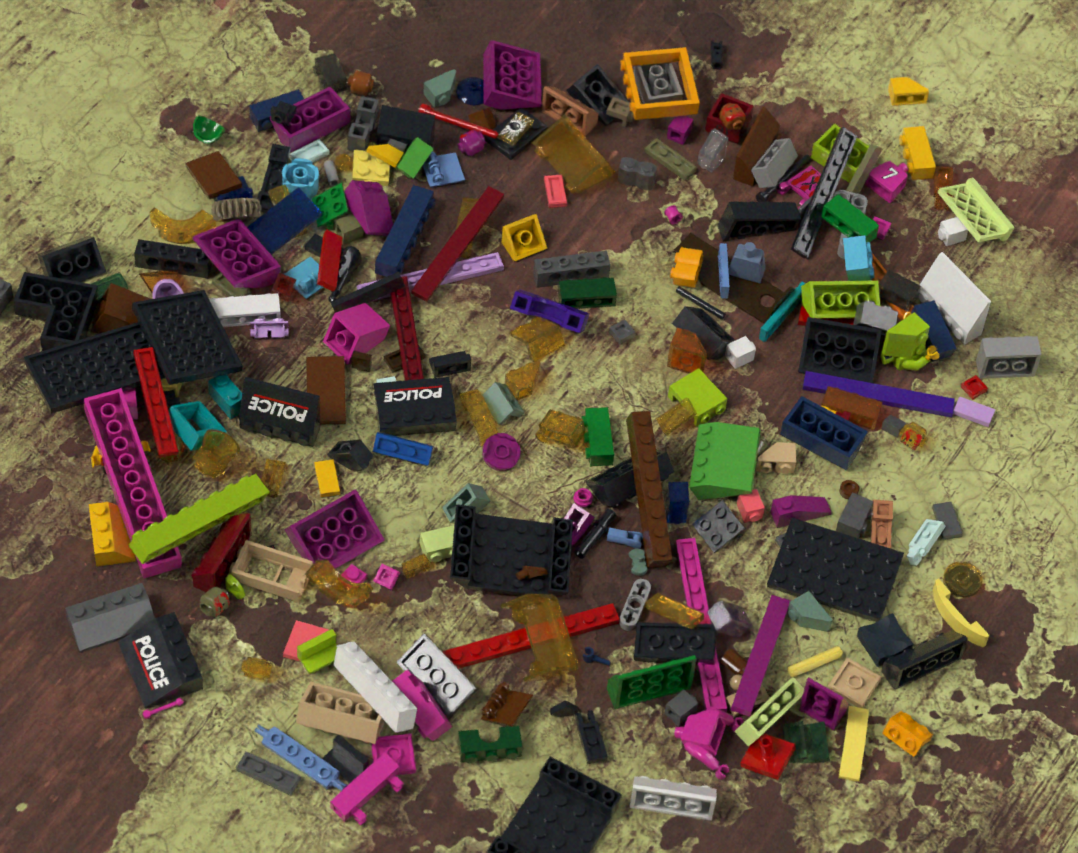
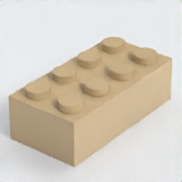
M310 681L299 702L296 723L305 727L320 729L324 732L339 734L346 738H354L365 743L375 744L385 724V720L360 694Z

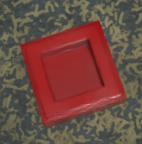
M977 375L961 384V388L972 400L988 390V387Z

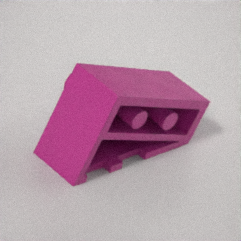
M407 669L392 681L416 706L415 722L419 726L418 731L423 738L428 737L430 740L435 741L452 728V725L422 680Z

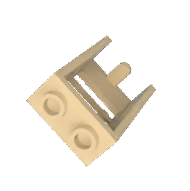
M246 540L243 547H239L237 560L232 562L229 573L241 584L294 600L295 603L299 604L313 573V561ZM252 557L280 566L273 581L245 572ZM283 567L293 570L286 585L277 583Z

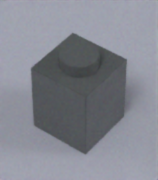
M683 690L666 703L665 714L679 727L687 721L690 715L696 713L698 702L692 694H688Z

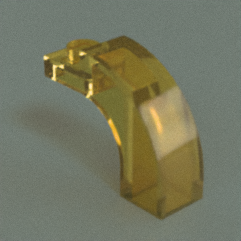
M155 207L150 211V223L158 229L159 237L171 243H195L192 239L193 236L216 228V221L213 220V216L203 209L186 220L172 219Z
M316 560L305 573L307 578L320 592L334 602L348 608L355 609L359 603L366 601L374 589L370 583H354L345 579L328 560Z

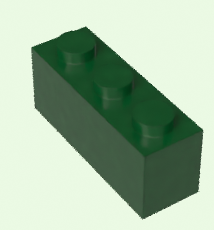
M603 277L598 279L559 281V303L576 309L616 306L617 299L614 278Z

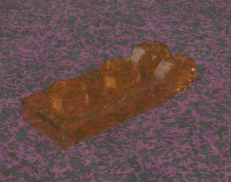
M936 166L933 196L935 197V209L939 208L940 198H942L937 193L939 188L953 186V167ZM945 202V210H950V207Z

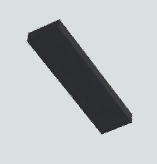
M396 272L330 303L336 313L363 303L367 304L405 287L400 273Z

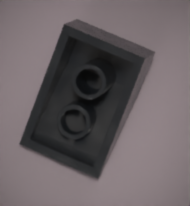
M598 64L566 90L572 98L594 109L598 113V120L605 126L616 118L606 114L613 97L629 103Z

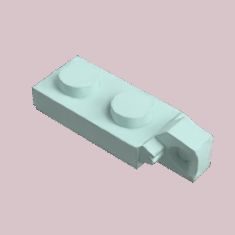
M930 519L925 520L909 544L907 558L910 565L917 566L922 556H926L945 528L944 522Z

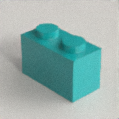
M227 375L216 376L209 380L208 389L212 399L230 420L240 414L242 392Z

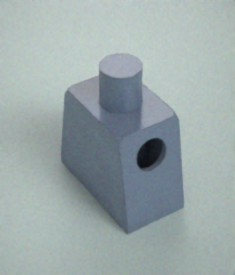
M748 242L745 245L738 244L728 268L729 275L761 283L765 272L764 251L755 248V244L752 242Z

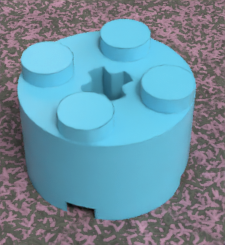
M294 159L292 163L286 164L283 167L282 187L286 198L298 201H311L319 190V170L310 160Z

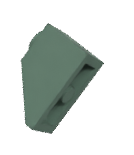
M453 69L424 82V95L434 108L450 102L456 83V70Z
M467 483L442 508L450 523H454L456 504L476 507L475 513L478 514L491 501L482 486Z
M809 591L789 603L788 615L798 626L825 632L831 629L833 619Z

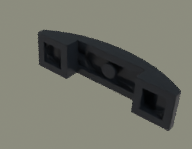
M272 144L263 185L257 197L262 210L273 212L282 188V170L286 164L288 165L290 147Z

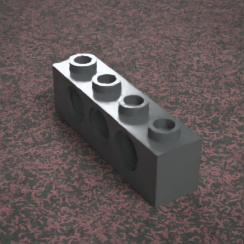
M607 250L535 259L533 275L537 288L558 285L559 281L609 278L611 265Z

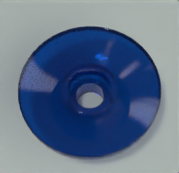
M477 77L462 80L456 88L457 97L468 105L484 104V80Z

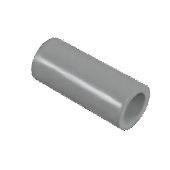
M326 161L324 168L329 185L334 187L340 183L334 161Z

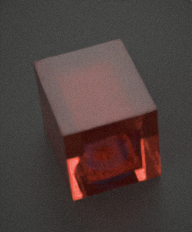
M279 273L273 285L272 294L278 293L280 299L289 302L296 286V279Z

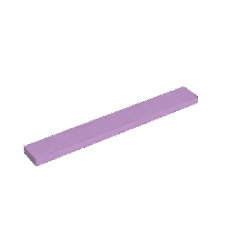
M499 253L456 262L440 285L504 270ZM427 269L401 275V277L407 276L410 292ZM376 281L357 285V290ZM389 293V294H387V295H385V296H382V297H380V298H378V299H376V300L383 299V298H387V297H391V295H390V293Z

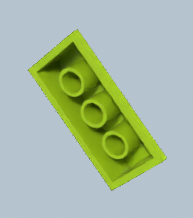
M809 281L801 286L802 304L811 318H855L857 305L864 301H873L876 303L875 305L880 306L878 281Z

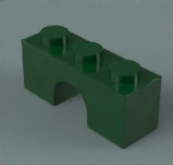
M520 726L499 727L498 740L492 743L485 742L480 738L479 729L458 731L460 763L466 762L471 764L484 760L491 762L497 759L507 758L512 760L522 757L523 746Z

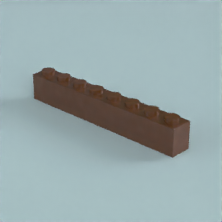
M631 412L626 419L647 568L666 567L672 561L651 412Z

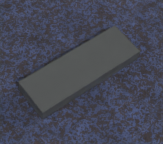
M247 751L236 767L237 772L290 796L301 780L300 775Z

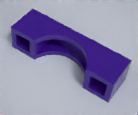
M521 289L515 291L510 306L512 310L548 319L561 325L563 328L577 333L585 330L590 314Z

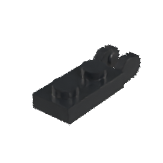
M593 710L587 711L589 723L586 724L583 723L581 713H575L577 730L587 764L607 761V752Z

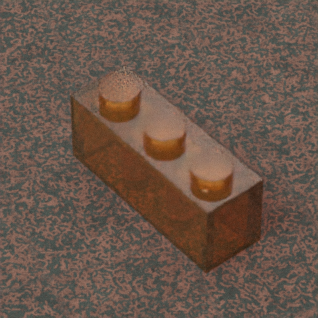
M828 386L821 406H826L840 413L844 411L850 412V422L860 427L875 430L883 402Z

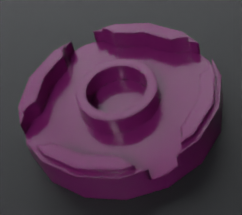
M497 433L489 437L482 447L484 462L496 471L512 469L517 464L521 454L520 446L516 442L517 440L507 433Z

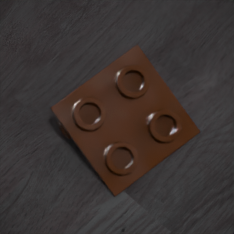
M502 682L495 690L496 693H492V697L488 699V702L482 708L483 716L481 720L513 726L532 699L533 694L509 690V684Z

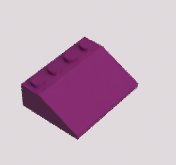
M491 40L483 54L484 105L500 110L540 107L542 105L540 53Z
M239 218L193 236L192 239L234 288H264L278 282L281 266Z
M356 489L284 529L301 557L313 561V572L318 578L385 541Z

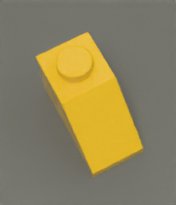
M908 77L890 78L888 92L892 106L927 103L929 90Z

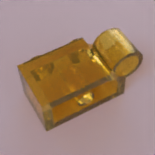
M549 409L539 424V430L535 436L542 443H548L550 440L576 448L586 430L583 419Z

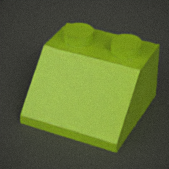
M915 312L887 330L882 354L884 356L912 358L916 354H921L926 348L925 344L929 336L930 326Z

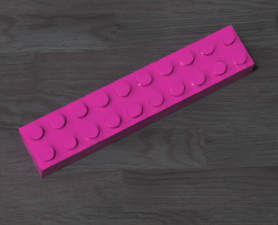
M122 388L84 398V410L99 453L102 456L111 488L131 542L134 533L139 530H147L154 522H162L167 515ZM178 546L144 564L136 556L143 579L182 568V557Z

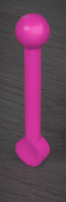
M177 698L175 702L151 711L145 710L143 711V717L149 719L152 714L176 705H183L184 701L182 698Z

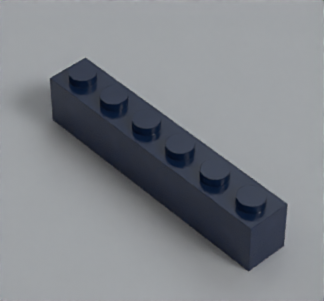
M415 185L412 186L375 261V274L387 277L396 272H403L405 260L408 261L411 254L410 249L415 247L417 235H421L423 223L428 221L430 209L433 210L436 199H433L434 191Z

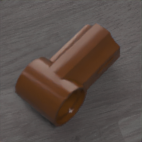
M729 649L721 658L720 663L735 675L743 676L748 661L734 649Z

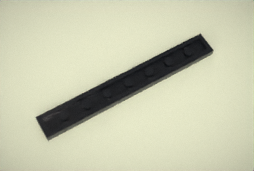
M845 127L840 128L791 246V250L804 259L808 258L823 222L821 217L823 207L832 199L857 139V135Z

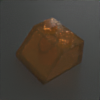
M677 328L670 343L667 367L687 374L699 368L704 373L707 352L695 333Z

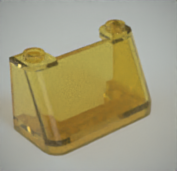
M565 114L532 142L536 147L534 151L540 158L544 156L555 170L562 175L563 179L567 182L565 186L571 193L576 192L578 194L604 181L615 173L605 158L597 152Z

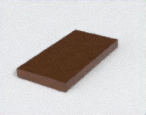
M344 356L306 357L307 393L320 396V425L346 424Z

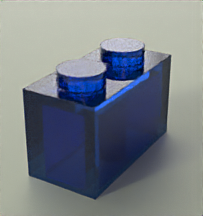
M668 482L665 500L667 523H686L689 507L688 482Z

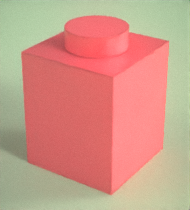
M757 489L752 490L750 494L738 495L737 506L744 523L756 522L763 518L765 507Z

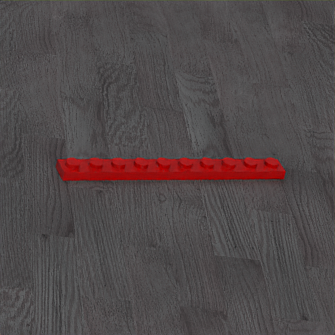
M611 603L444 650L443 652L460 669L619 624L620 618L614 604Z

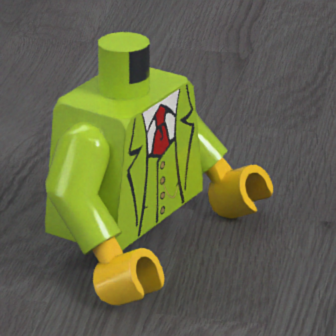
M911 312L905 313L903 318L905 319L906 317H908V316L911 315L912 313H911ZM932 345L927 350L925 348L921 354H916L912 358L884 356L881 354L880 359L883 364L892 362L898 370L917 371L929 363L930 359H938L940 354L936 351L937 348Z

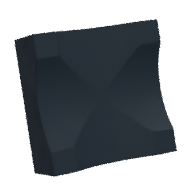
M893 613L878 622L864 625L858 629L857 638L877 667L883 665L888 657H895L905 649L913 648V642L902 631Z

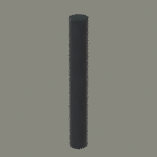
M678 286L676 289V293L721 320L725 317L726 313L684 288Z

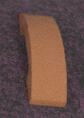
M873 500L871 542L891 548L893 501Z

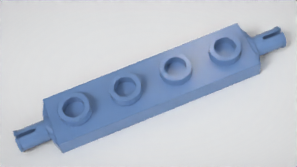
M260 724L255 728V732L263 737V746L328 790L334 786L342 791L347 787V784L338 779L340 773L337 769L275 726L269 731Z

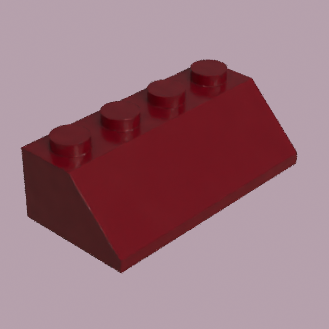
M251 514L233 515L229 517L227 522H223L219 535L213 538L209 551L205 552L201 558V564L199 567H195L192 572L193 587L204 592L213 587L220 588L229 573L232 562L237 560L239 547H243L245 541H249L252 536Z

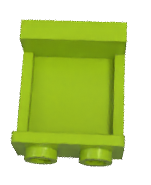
M699 368L669 386L668 398L672 402L677 399L694 417V425L696 427L699 424H706L712 417L721 415L726 409L727 398Z

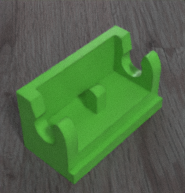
M418 137L415 138L395 169L408 178L413 179L433 151V148Z

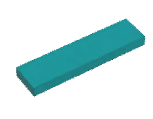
M802 281L761 327L759 335L761 341L765 342L802 301L801 286L806 283Z

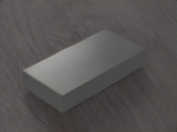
M952 502L933 504L932 510L936 521H942L945 524V528L941 532L942 539L962 537V531Z

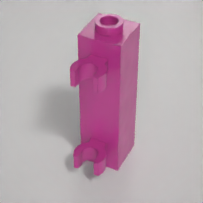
M386 752L383 753L330 801V808L344 822L352 816L361 826L367 821L366 814L360 810L365 803L388 783L397 793L403 788V782L396 777L399 774L398 760L392 755L389 756Z

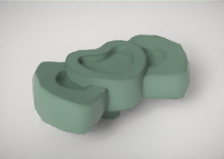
M635 548L629 552V557L633 560L631 572L636 576H641L647 572L645 552Z

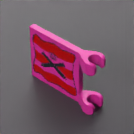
M809 166L788 181L781 182L779 184L780 189L777 192L785 195L790 189H793L803 198L799 203L802 205L813 195L821 173L812 166Z

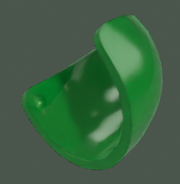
M198 115L194 120L193 133L199 141L205 144L218 141L225 132L223 126L207 117Z

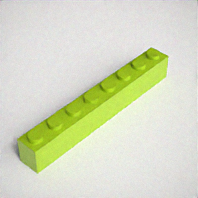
M257 474L250 477L248 475L244 476L238 483L227 485L223 491H215L207 499H199L193 506L182 508L178 514H170L160 523L154 522L147 530L137 531L133 534L129 547L140 562L144 564L227 521L230 516L238 515L263 502L269 490Z

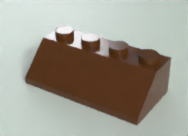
M762 107L736 156L733 180L752 187L756 179L751 169L775 140H779L782 133H779L780 124L765 107Z

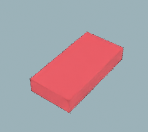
M562 175L544 176L549 208L567 207Z

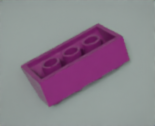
M331 87L293 104L297 106V112L288 126L271 120L280 142L284 146L290 147V153L351 123L349 106Z

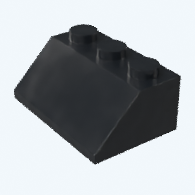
M382 105L377 130L378 145L388 144L389 140L393 139L407 144L408 149L413 140L418 137L432 147L435 132L434 115Z
M87 236L37 254L45 276L81 282L106 273L95 238L92 236Z
M685 306L672 323L676 327V331L680 335L686 336L689 339V344L702 351L701 355L708 360H719L725 356L727 344L735 341L729 333L701 308Z

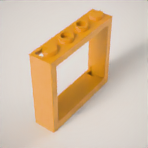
M686 47L623 53V60H620V70L624 71L623 83L627 85L626 96L627 99H630L629 108L633 112L635 120L698 114L700 102ZM678 62L687 100L641 104L632 66Z

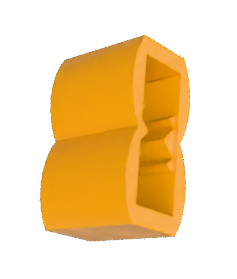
M681 247L679 253L676 252L674 262L676 265L675 268L672 267L670 278H673L674 285L695 288L703 262V250Z

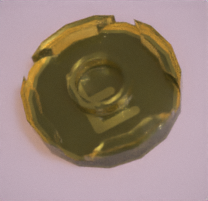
M954 562L944 571L943 584L956 597H972L978 593L982 586V574L975 565L969 562Z

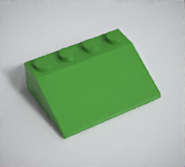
M721 422L699 424L689 488L698 500L752 493L760 428Z

